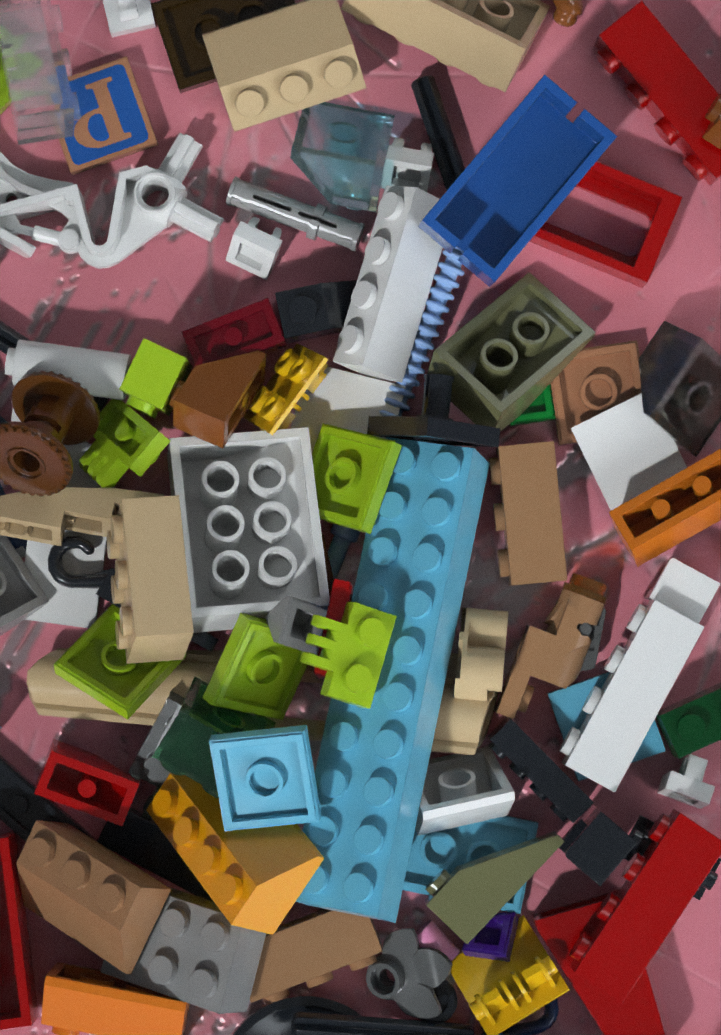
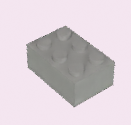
M169 887L171 891L132 973L125 974L106 960H103L100 971L103 974L218 1014L247 1012L266 933L231 925L214 901Z

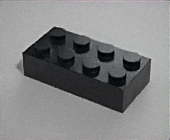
M506 717L487 736L492 741L488 746L501 759L507 756L512 761L509 767L522 780L527 776L533 782L529 787L542 801L547 797L553 803L550 809L563 822L568 818L574 823L594 803L511 718Z

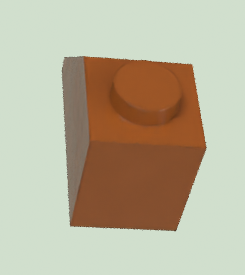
M257 350L195 366L187 380H179L172 391L169 405L173 407V427L223 449L264 382L267 354Z

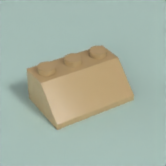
M304 0L202 34L234 132L367 88L352 39L337 0Z

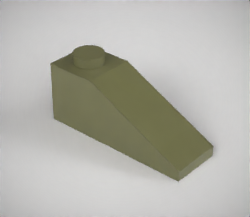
M553 831L459 865L450 874L443 869L425 888L430 893L425 899L426 906L468 944L565 841Z

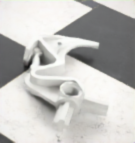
M179 133L159 169L146 165L119 172L107 242L100 246L95 245L83 195L77 184L29 174L14 166L0 152V244L25 258H29L34 253L36 247L17 236L23 234L31 236L32 240L59 246L66 254L79 253L81 259L88 265L102 269L110 268L120 263L164 229L169 228L173 223L212 242L214 237L216 238L219 234L224 218L186 199V187L182 184L203 145L196 142L193 137ZM161 190L169 194L167 200L160 206L153 207L146 204L147 197L154 191ZM10 196L17 197V200L7 202ZM53 211L62 213L69 220L62 231L36 225L33 228L21 225L19 220Z

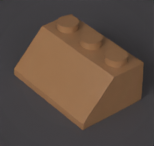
M36 820L16 862L24 906L125 974H131L171 889L69 823Z

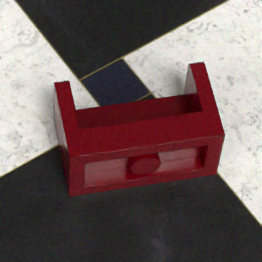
M269 298L181 332L194 366L257 350L264 352L276 346L278 349L287 346Z

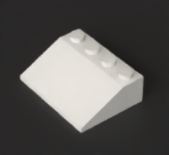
M309 428L276 430L273 436L266 431L232 433L223 449L195 436L169 438L167 461L171 496L179 495L194 633L232 630L240 613L266 619L265 616L286 596H292L328 608L330 597Z

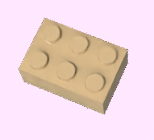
M179 495L124 498L121 500L118 515H111V531H107L108 558L117 560L115 561V575L111 576L113 604L121 603L120 621L115 623L117 648L125 649L127 664L183 660L194 630Z

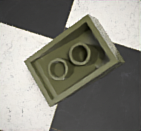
M529 272L435 349L427 374L453 376L451 402L476 425L501 428V432L532 404L592 340L596 332Z

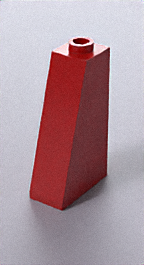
M619 890L612 891L615 895L619 892ZM609 893L532 914L533 922L538 932L604 1035H665L646 969L623 1004H621L576 974L570 967L574 958L569 956L572 947L583 932L589 935L592 933L600 921V918L596 916V912Z

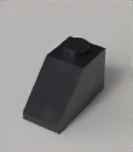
M357 280L319 283L276 292L275 295L286 344L340 333Z

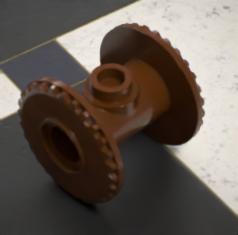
M43 370L27 374L16 383L12 391L11 400L13 409L21 422L10 421L0 423V479L4 481L5 485H10L12 489H18L23 494L29 493L31 496L36 494L43 497L44 495L51 496L54 493L57 494L69 484L73 475V462L64 445H77L88 441L94 436L100 423L98 404L93 400L94 397L88 393V390L81 387L79 382H74L71 377H64L61 373L55 374L53 371L45 372Z

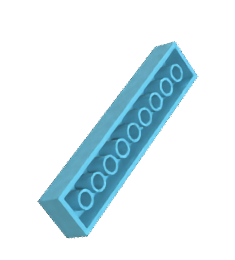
M386 437V439L395 441L402 445L372 532L371 534H365L351 602H357L397 617L371 708H360L333 698L330 699L315 769L322 816L320 822L304 823L303 832L323 855L324 860L296 902L396 923L490 463L475 448Z

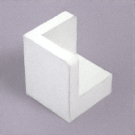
M671 558L665 565L654 588L648 590L644 598L656 600L689 619L700 623L721 583L677 559Z

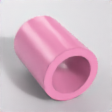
M429 920L416 931L419 948L430 947L444 953L451 961L460 952L432 920Z

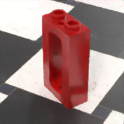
M596 161L575 187L643 214L648 218L649 226L637 254L634 256L624 255L547 222L543 224L529 242L643 288L648 283L683 197Z

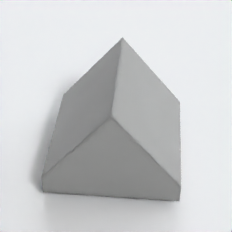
M286 596L265 616L273 641L304 652L317 654L318 648L306 644L305 641L308 633L322 636L323 629H318L311 625L313 615L326 617L327 608L292 596Z

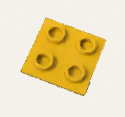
M298 343L293 349L286 350L275 364V374L266 386L260 387L243 417L258 426L260 430L266 431L272 436L276 430L287 429L296 417L291 410L295 409L298 412L302 410L296 404L301 397L306 401L310 399L304 392L308 390L313 394L327 376L324 371L328 367L326 362L329 359Z
M524 915L519 917L510 962L465 956L463 952L451 961V975L487 1035L502 1033L570 990Z

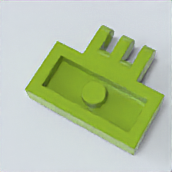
M111 399L100 412L99 427L93 436L96 440L80 458L79 467L102 488H112L129 468L141 477L149 466L158 459L160 453L169 444L170 440L122 400Z
M357 602L346 603L341 622L313 615L311 625L318 629L327 630L326 637L311 633L307 634L305 643L320 648L322 651L320 656L311 652H302L300 662L327 671L321 695L360 708H371L397 616Z

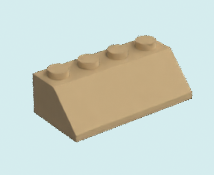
M344 0L341 10L353 15L363 24L373 25L393 35L399 42L405 45L414 46L436 57L444 65L454 66L476 77L479 82L486 86L495 87L506 92L520 68L550 6L540 0Z

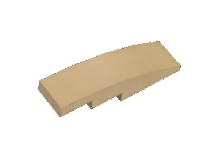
M65 487L59 493H54L51 496L44 495L40 497L36 494L31 496L29 493L23 494L21 492L1 495L0 535L62 546L65 530L107 537V531H111V515H118L122 499L164 496V494L119 488Z

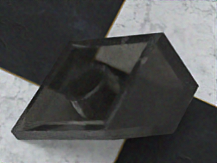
M664 321L639 357L643 413L688 453L697 457L721 421V356L702 338Z

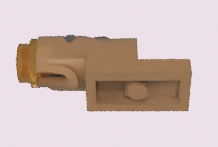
M576 573L572 574L569 583L564 582L557 603L544 621L545 624H548L546 631L530 625L526 626L494 710L496 713L514 719L517 710L523 713L526 712L535 688L528 685L530 676L566 689L578 678L581 671L595 668L606 615L604 606L608 598L604 597V594L608 587L607 585Z

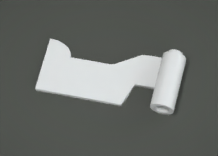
M19 339L16 348H8L5 361V375L12 376V382L15 386L22 377L34 371H53L55 374L61 373L64 377H71L74 382H79L81 387L86 388L92 396L125 400L126 395L119 388L131 365V355ZM13 409L11 421L21 422ZM84 442L77 445H64L73 462V475L66 487L102 488L79 467L80 458L92 444ZM65 530L64 538L73 536L85 538L94 545L95 551L93 554L87 555L78 548L68 550L62 557V567L70 574H92L103 571L107 537ZM27 540L24 563L49 602L25 620L89 628L97 620L100 596L96 594L98 589L68 588L58 584L48 571L47 559L53 545Z

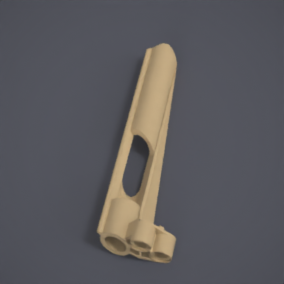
M462 607L458 653H451L431 751L475 755L477 748L482 745L494 714L498 692H502L509 611ZM57 648V650L48 653L39 659L27 672L29 698L38 715L152 726L167 697L173 691L213 712L205 731L233 733L307 725L309 740L322 741L326 722L284 717L281 720L210 705L202 697L224 650H213L212 652L209 650H187L186 658L128 720L55 674L54 663L69 648ZM307 665L300 682L323 684L324 681L317 679L314 674L315 667Z

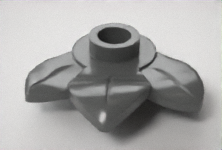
M402 928L393 931L384 940L382 954L376 957L377 961L368 966L366 983L369 990L378 998L394 1000L406 1015L415 1018H433L442 1013L441 1005L433 988L439 986L448 978L452 970L451 960L437 949L430 947L419 948V940L413 928ZM387 969L393 974L395 981L388 978Z

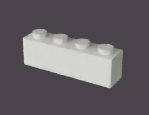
M386 185L383 197L378 205V213L370 240L365 248V256L356 286L351 294V302L346 319L338 337V345L333 362L371 378L402 383L443 249L442 246L418 226L439 201V198L417 187Z
M649 600L646 607L638 604L626 626L627 629L632 631L624 648L616 645L604 666V669L610 672L602 688L597 686L592 688L582 707V711L588 713L579 730L574 727L569 730L559 750L565 754L561 762L562 764L613 792H616L704 629V626L656 600Z

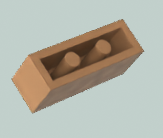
M554 441L497 447V457L489 458V473L491 485L500 486L501 503L493 504L495 531H504L505 549L497 550L500 577H508L509 586L567 581Z
M321 909L280 925L273 935L266 933L250 996L251 1003L262 999L264 1005H268L290 995L288 988L306 982L307 987L312 988L333 979L332 971L349 965L351 971H355L377 961L375 954L383 952V948L372 918Z

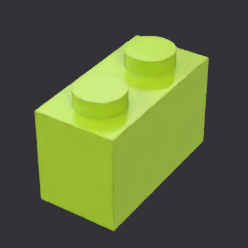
M143 338L119 389L129 397L126 404L131 408L154 419L158 412L170 416L173 409L169 405L172 391L179 380H187L193 366L187 358Z

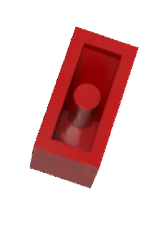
M53 738L37 778L34 794L123 826L140 781L94 753Z

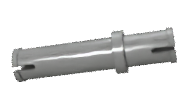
M236 176L231 183L226 198V204L229 206L241 208L266 219L306 232V238L314 241L319 237L349 248L354 252L359 245L365 224L361 222L357 223L328 212L327 206L318 203L314 207L243 181Z

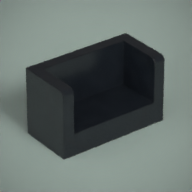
M592 804L564 836L563 840L565 842L559 848L573 864L601 886L637 842Z

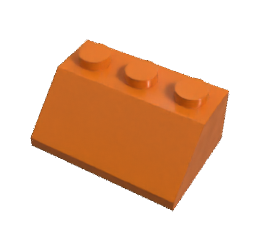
M57 962L45 977L41 1024L52 1026L51 1032L54 1034L79 1035V1032H85L95 1035H184L190 1007L189 1003L103 974L98 969Z

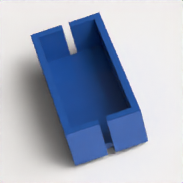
M546 75L534 86L418 226L447 252L451 253L455 247L460 249L463 254L458 258V261L489 287L496 282L617 138L611 130L586 109L580 113L573 123L569 121L566 116L576 105L577 101Z

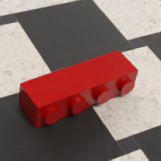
M641 0L599 34L595 43L598 49L595 55L608 73L613 75L617 72L628 85L624 90L631 102L640 110L646 107L657 122L653 125L659 136L668 145L671 146L675 143L686 156L683 159V163L691 175L698 181L704 178L711 186L721 178V149L703 139L702 136L711 122L705 118V115L719 93Z
M675 809L672 810L669 816L663 813L656 820L648 834L652 842L643 856L636 853L630 859L622 873V877L627 880L617 895L610 892L605 897L596 912V916L600 918V921L590 935L586 932L581 934L569 956L574 958L570 967L576 974L621 1004H623L721 855V839Z

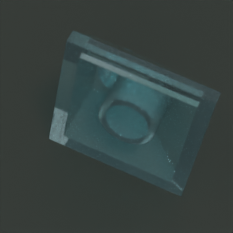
M327 102L302 109L290 158L330 204L344 206L356 211L376 212L395 115Z

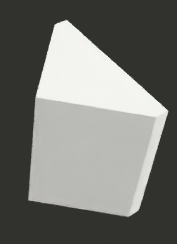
M489 746L478 748L475 755L451 754L429 759L415 827L418 836L508 815L515 801V793Z

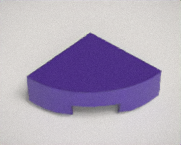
M515 912L496 914L468 944L464 942L462 947L464 955L510 962L519 921Z

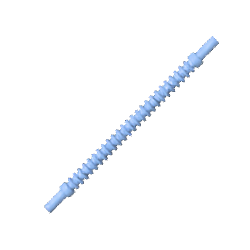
M457 247L451 253L444 249L442 253L446 256L444 262H438V267L441 268L439 274L434 275L433 279L436 281V284L430 288L431 296L426 302V309L421 318L402 383H395L406 386V389L394 385L389 386L391 391L403 395L402 403L388 397L384 399L389 405L400 408L398 416H402L403 411L410 410L407 401L408 399L415 398V394L411 392L412 388L420 385V382L416 379L418 374L425 373V370L421 368L422 363L430 361V358L426 355L428 349L433 350L435 348L431 343L433 337L437 338L440 336L436 328L438 325H444L445 321L441 319L443 313L450 311L446 303L448 300H454L455 297L451 294L453 288H459L460 286L456 282V278L464 275V271L461 269L462 263L458 261L463 252ZM380 410L379 412L382 416H397L385 410ZM333 524L330 532L334 537L328 549V555L333 576L336 579L351 542H357L361 531Z

